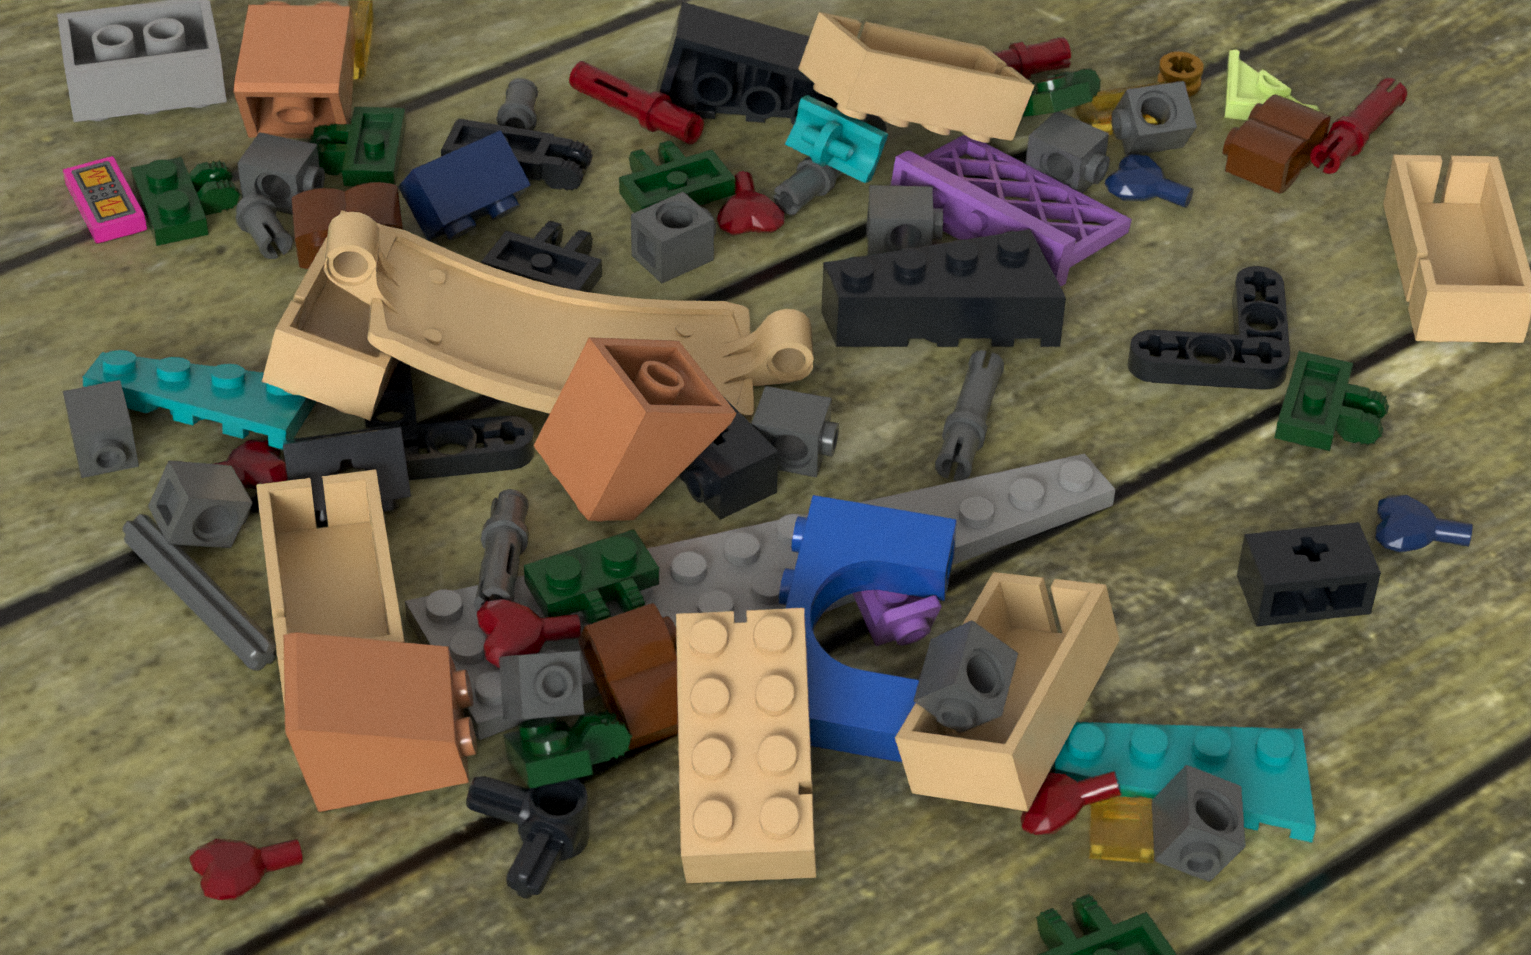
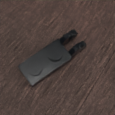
M459 118L455 121L441 149V156H444L501 130L528 179L537 181L542 179L552 189L561 190L564 188L566 191H573V189H577L581 185L584 176L582 171L583 169L586 170L587 166L589 167L593 156L591 154L592 150L588 148L589 146L578 140L574 142L573 139L555 137L552 133Z

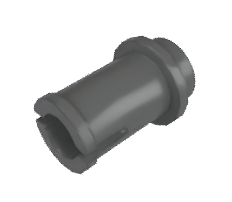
M514 79L508 84L509 88L506 89L505 103L498 109L497 123L502 126L534 130L537 122L534 110L536 98L538 97L537 86L528 79Z
M251 194L244 197L236 207V223L240 229L250 233L258 245L259 251L265 258H278L270 242H275L283 255L290 250L293 241L291 235L284 229L276 217L275 204L271 199L260 194Z

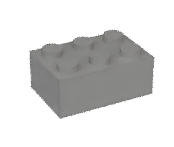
M166 0L57 14L65 75L74 122L88 120L103 121L111 117L134 114L150 115L164 110L187 107L203 108L211 104L227 102L221 54L210 0Z

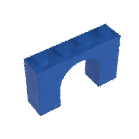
M816 495L812 496L808 517H797L792 537V552L799 554L795 570L785 568L779 591V604L786 605L785 609L804 608L811 746L902 762L895 737L915 705L913 700L919 680L846 666L824 651L813 632L819 618L830 605L846 595L859 591L882 590L922 598L936 595L939 601H945L956 549L957 519Z

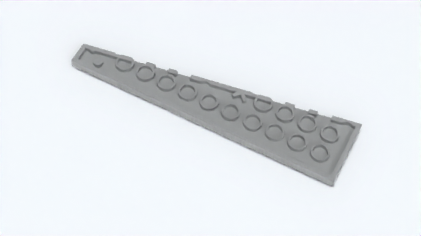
M1080 454L859 503L957 519L956 549L952 564L954 565L1111 507L1114 502L1115 488L1086 454ZM788 514L776 521L647 548L659 567V585L640 591L645 605L654 603L661 616H669L675 627L676 614L734 611L735 623L747 622V610L785 609L786 605L779 604V591L785 568L795 570L799 554L792 552L794 526L798 516L808 517V514ZM524 575L517 576L514 588V602L529 607L541 618L545 617L525 584ZM478 585L453 591L448 589L437 590L429 596L405 601L406 618L420 642L427 645L448 646L456 671L467 670L472 687L473 706L464 708L465 718H471L478 740L518 726L521 722L529 720L503 719L500 668L485 658L483 647L487 635L478 625L477 611L474 606ZM853 594L846 595L830 605L824 612L856 600ZM616 600L605 603L609 608L611 617L623 613ZM581 611L570 614H578L582 633L584 627L589 625ZM578 639L548 641L544 643L539 654L580 651L583 702L600 696L585 664Z

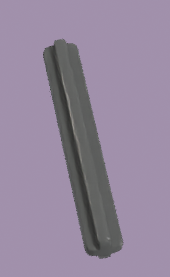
M139 514L133 521H127L122 529L126 534L124 537L125 543L250 669L260 671L266 664H272L277 657L275 641L179 545L167 544L157 523L151 517Z

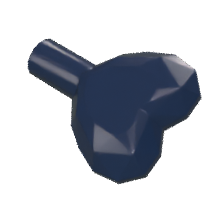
M1129 154L1123 157L1119 162V170L1110 174L1105 180L1108 191L1123 201H1147L1158 197L1186 208L1192 199L1194 191L1193 188L1166 179L1161 167L1149 156Z
M1388 495L1378 501L1377 513L1382 521L1376 526L1375 539L1384 548L1403 553L1422 549L1433 541L1469 547L1473 524L1436 518L1428 506L1408 495Z

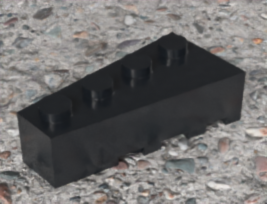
M682 2L656 91L668 95L673 104L690 112H695V114L703 119H715L716 113L746 115L745 121L765 123V119L771 117L790 118L792 125L796 121L798 106L801 98L808 95L833 108H836L838 105L832 98L813 89L814 82L798 69L810 36Z
M1030 229L916 248H904L898 251L861 257L855 256L823 263L821 313L836 347H907L910 339H926L937 343V347H958L959 339H991V347H1014V339H1040V347H1060L1066 296Z

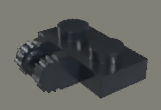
M554 221L545 223V227L541 228L534 239L506 230L481 261L482 264L527 279L583 292H591L602 277V260L589 256L593 241L591 233L578 230L562 248L560 244L564 229L561 223Z

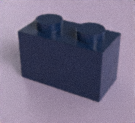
M500 130L412 169L398 188L426 239L431 241L446 234L450 241L473 230L477 226L475 220L489 214L492 220H497L520 207L517 199L531 184Z

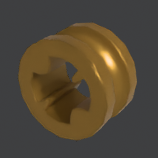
M1187 52L1168 53L1160 59V73L1158 74L1157 85L1184 81L1188 97L1197 94L1201 88L1200 77L1203 75L1204 64L1197 56Z

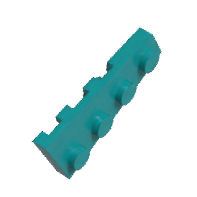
M126 350L102 352L83 375V387L120 380L128 409L143 413H149L159 407L170 409L173 421L192 426L204 419L222 423V434L241 439L247 437L249 431L268 435V446L282 450L283 440L294 439L317 402L300 395L287 393L281 388L262 382L263 372L247 371L236 364L208 366L192 364L187 359L181 357H167L161 360L136 357L134 353Z
M1076 722L1052 765V773L1065 774L1076 781L1115 771L1122 796L1113 799L1134 803L1139 796L1153 799L1185 765H1189L1241 786L1244 828L1258 831L1260 823L1290 829V838L1313 842L1316 822L1302 729Z

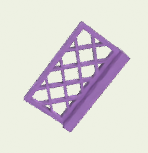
M962 135L922 157L907 150L895 158L890 186H932L933 208H943L944 232L959 240L1003 234L1009 231L1030 229L1060 287L1066 284L1070 267L1129 232L1132 219L986 143L971 139L966 135ZM968 154L977 160L959 159V157ZM963 175L987 177V179L964 178ZM999 178H1011L1017 181H1005ZM1005 197L1028 198L1029 201L1006 200ZM1040 199L1055 200L1059 203L1041 202ZM1047 219L1070 220V223L1047 222ZM1082 221L1097 222L1101 225L1083 224Z

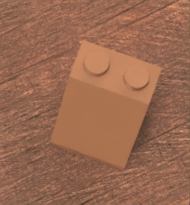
M270 1L264 5H248L234 81V95L248 138H256L259 132L284 138H311L314 127H319V124H326L327 126H330V124H351L356 28L350 6H341L333 2H320L314 6H298L281 1Z
M589 337L533 446L549 466L551 473L559 480L575 502L579 512L588 521L635 520L732 423L737 413L680 341Z
M298 632L283 635L285 733L318 812L469 783L467 756L477 755V743L471 718H464V708L473 706V693L467 670L456 671L448 646Z

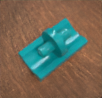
M807 95L800 100L797 118L785 145L811 157L812 162L819 166L828 165L861 182L868 183L872 181L888 133L859 119L849 117L836 108Z

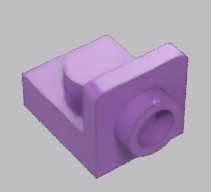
M866 590L852 593L876 646L895 640L898 645H908L924 638L930 633L931 627L942 608L936 595L922 598L882 590Z

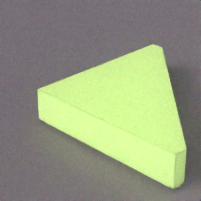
M1229 50L1224 118L1248 120L1252 109L1257 103L1263 104L1269 97L1275 94L1300 103L1290 96L1291 89L1264 69L1258 73L1239 59V50ZM1302 104L1319 111L1316 105Z

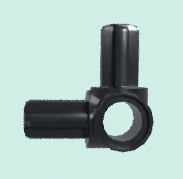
M487 776L475 777L472 780L466 799L467 807L471 811L518 824V832L524 842L507 873V886L516 890L518 896L529 899L532 895L541 894L557 862L579 855L588 844L589 817L586 787L576 778L529 789Z

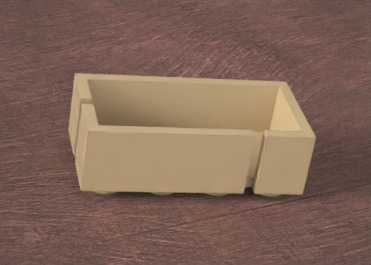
M822 12L818 13L798 69L814 82L813 89L832 98L838 103L836 108L841 113L861 120L866 119L867 114L876 115L885 122L898 127H908L909 122L919 123L924 128L941 135H949L951 130L961 131L967 137L983 143H990L992 137L1013 141L1035 85L1012 67H1007L1003 60L986 47L865 22L858 39L857 36L862 25L858 20Z
M1393 155L1383 205L1406 302H1409L1408 311L1415 340L1433 342L1524 343L1531 318V270L1498 156H1451L1441 202L1433 203L1442 166L1441 155Z
M376 223L377 226H378V228L384 226V225H381V224ZM326 237L294 294L293 301L289 303L275 329L262 382L281 388L287 393L300 395L331 406L342 413L356 415L370 421L399 360L369 343L367 336L370 305L339 287L327 277L324 271Z
M376 470L322 476L328 527L316 528L310 478L256 485L284 709L283 635L298 632L404 642Z
M993 572L963 624L973 620L1018 653L1003 714L1001 717L965 732L958 733L954 729L942 725L934 715L915 703L895 737L912 794L1022 811L1029 810L1120 641L1106 584L1054 579L1050 588L1062 633H1058L1043 577Z
M804 608L747 610V622L735 623L734 611L676 614L681 860L686 883L816 878L807 641Z

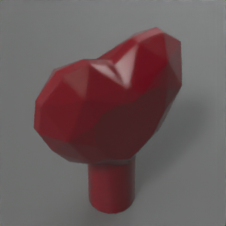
M746 171L735 174V195L722 206L716 217L719 228L735 236L749 232L773 233L783 226L785 213L766 195L755 191L752 175Z
M248 440L232 450L226 461L214 463L232 466L243 487L247 489H257L256 485L288 480L285 460L280 458L281 451L278 448L268 446V440Z
M501 598L486 601L476 613L478 625L487 635L483 647L485 658L498 668H500V656L539 654L545 642L578 639L581 635L578 614L541 618L529 607Z
M1112 771L1079 781L1065 774L1048 773L1029 810L1022 812L1020 819L1023 831L1033 835L1055 834L1074 821L1084 806L1122 796L1116 772Z
M214 839L197 847L189 857V861L193 870L202 876L200 886L204 896L214 900H237L255 888L265 873L300 865L303 863V856L297 839L260 848L240 840Z

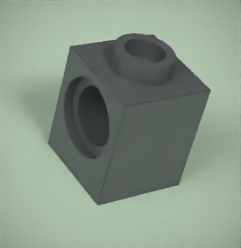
M1184 81L1127 89L1111 116L1114 136L1116 139L1122 140L1126 156L1129 154L1139 155L1183 148L1197 128ZM1142 114L1152 116L1159 125L1148 123L1142 117Z
M1055 112L1029 134L1026 164L1083 194L1092 184H1099L1107 173L1110 158L1106 156L1109 133L1062 112Z
M259 132L238 161L242 199L251 194H260L271 199L278 212L293 215L291 197L298 193L323 188L325 172L322 167H319L317 144Z
M869 185L867 255L898 251L904 248L932 245V240H942L943 208H933L932 186Z
M681 192L631 214V256L661 284L714 260L715 221L706 208L700 207L686 193Z
M112 381L63 391L81 478L139 467L132 424L121 381Z
M765 386L751 424L779 451L778 470L817 477L824 455L833 457L838 441L839 423L831 422L832 398Z
M169 460L148 508L167 544L231 548L241 526L249 517L252 501L233 467L230 465Z
M971 620L930 640L913 701L934 715L942 725L954 729L958 733L965 732L1001 717L1018 653Z
M580 651L499 657L503 719H534L584 714Z
M1185 765L1153 798L1152 821L1155 862L1210 882L1246 847L1242 789L1240 785Z

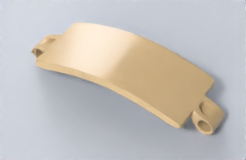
M360 212L339 214L332 219L328 226L324 271L333 283L370 305L367 336L369 343L384 353L418 370L470 391L504 402L550 413L589 337L680 341L718 391L749 422L754 414L753 386L800 381L813 370L812 325L804 313L795 309H782L773 312L767 316L757 330L750 334L749 310L739 304L726 301L640 299L562 288L479 263L406 230L387 226L378 228L372 218Z

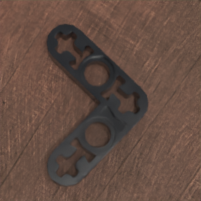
M1250 266L1242 269L1237 274L1232 298L1234 334L1169 330H1144L1137 333L1130 343L1127 364L1129 371L1136 378L1151 383L1259 390L1274 389L1281 386L1286 379L1290 359L1285 287L1282 277L1276 271L1262 266ZM1255 291L1261 292L1264 301H1255ZM1262 323L1271 326L1273 330H1256L1248 324ZM1208 355L1216 357L1222 362L1218 364L1203 363L1195 357Z
M400 360L391 377L392 389L385 390L371 420L365 419L366 428L400 424L409 481L514 470L524 467L534 457L533 427L527 420L517 416H496L417 425L410 365ZM386 412H398L404 415L395 421H381L377 419L379 415ZM513 441L514 444H504V442ZM477 443H484V448H478ZM448 444H459L466 448L456 454H444L438 451L439 448ZM426 448V454L419 453V449Z

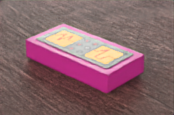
M113 156L63 169L65 184L96 244L147 230L145 215Z

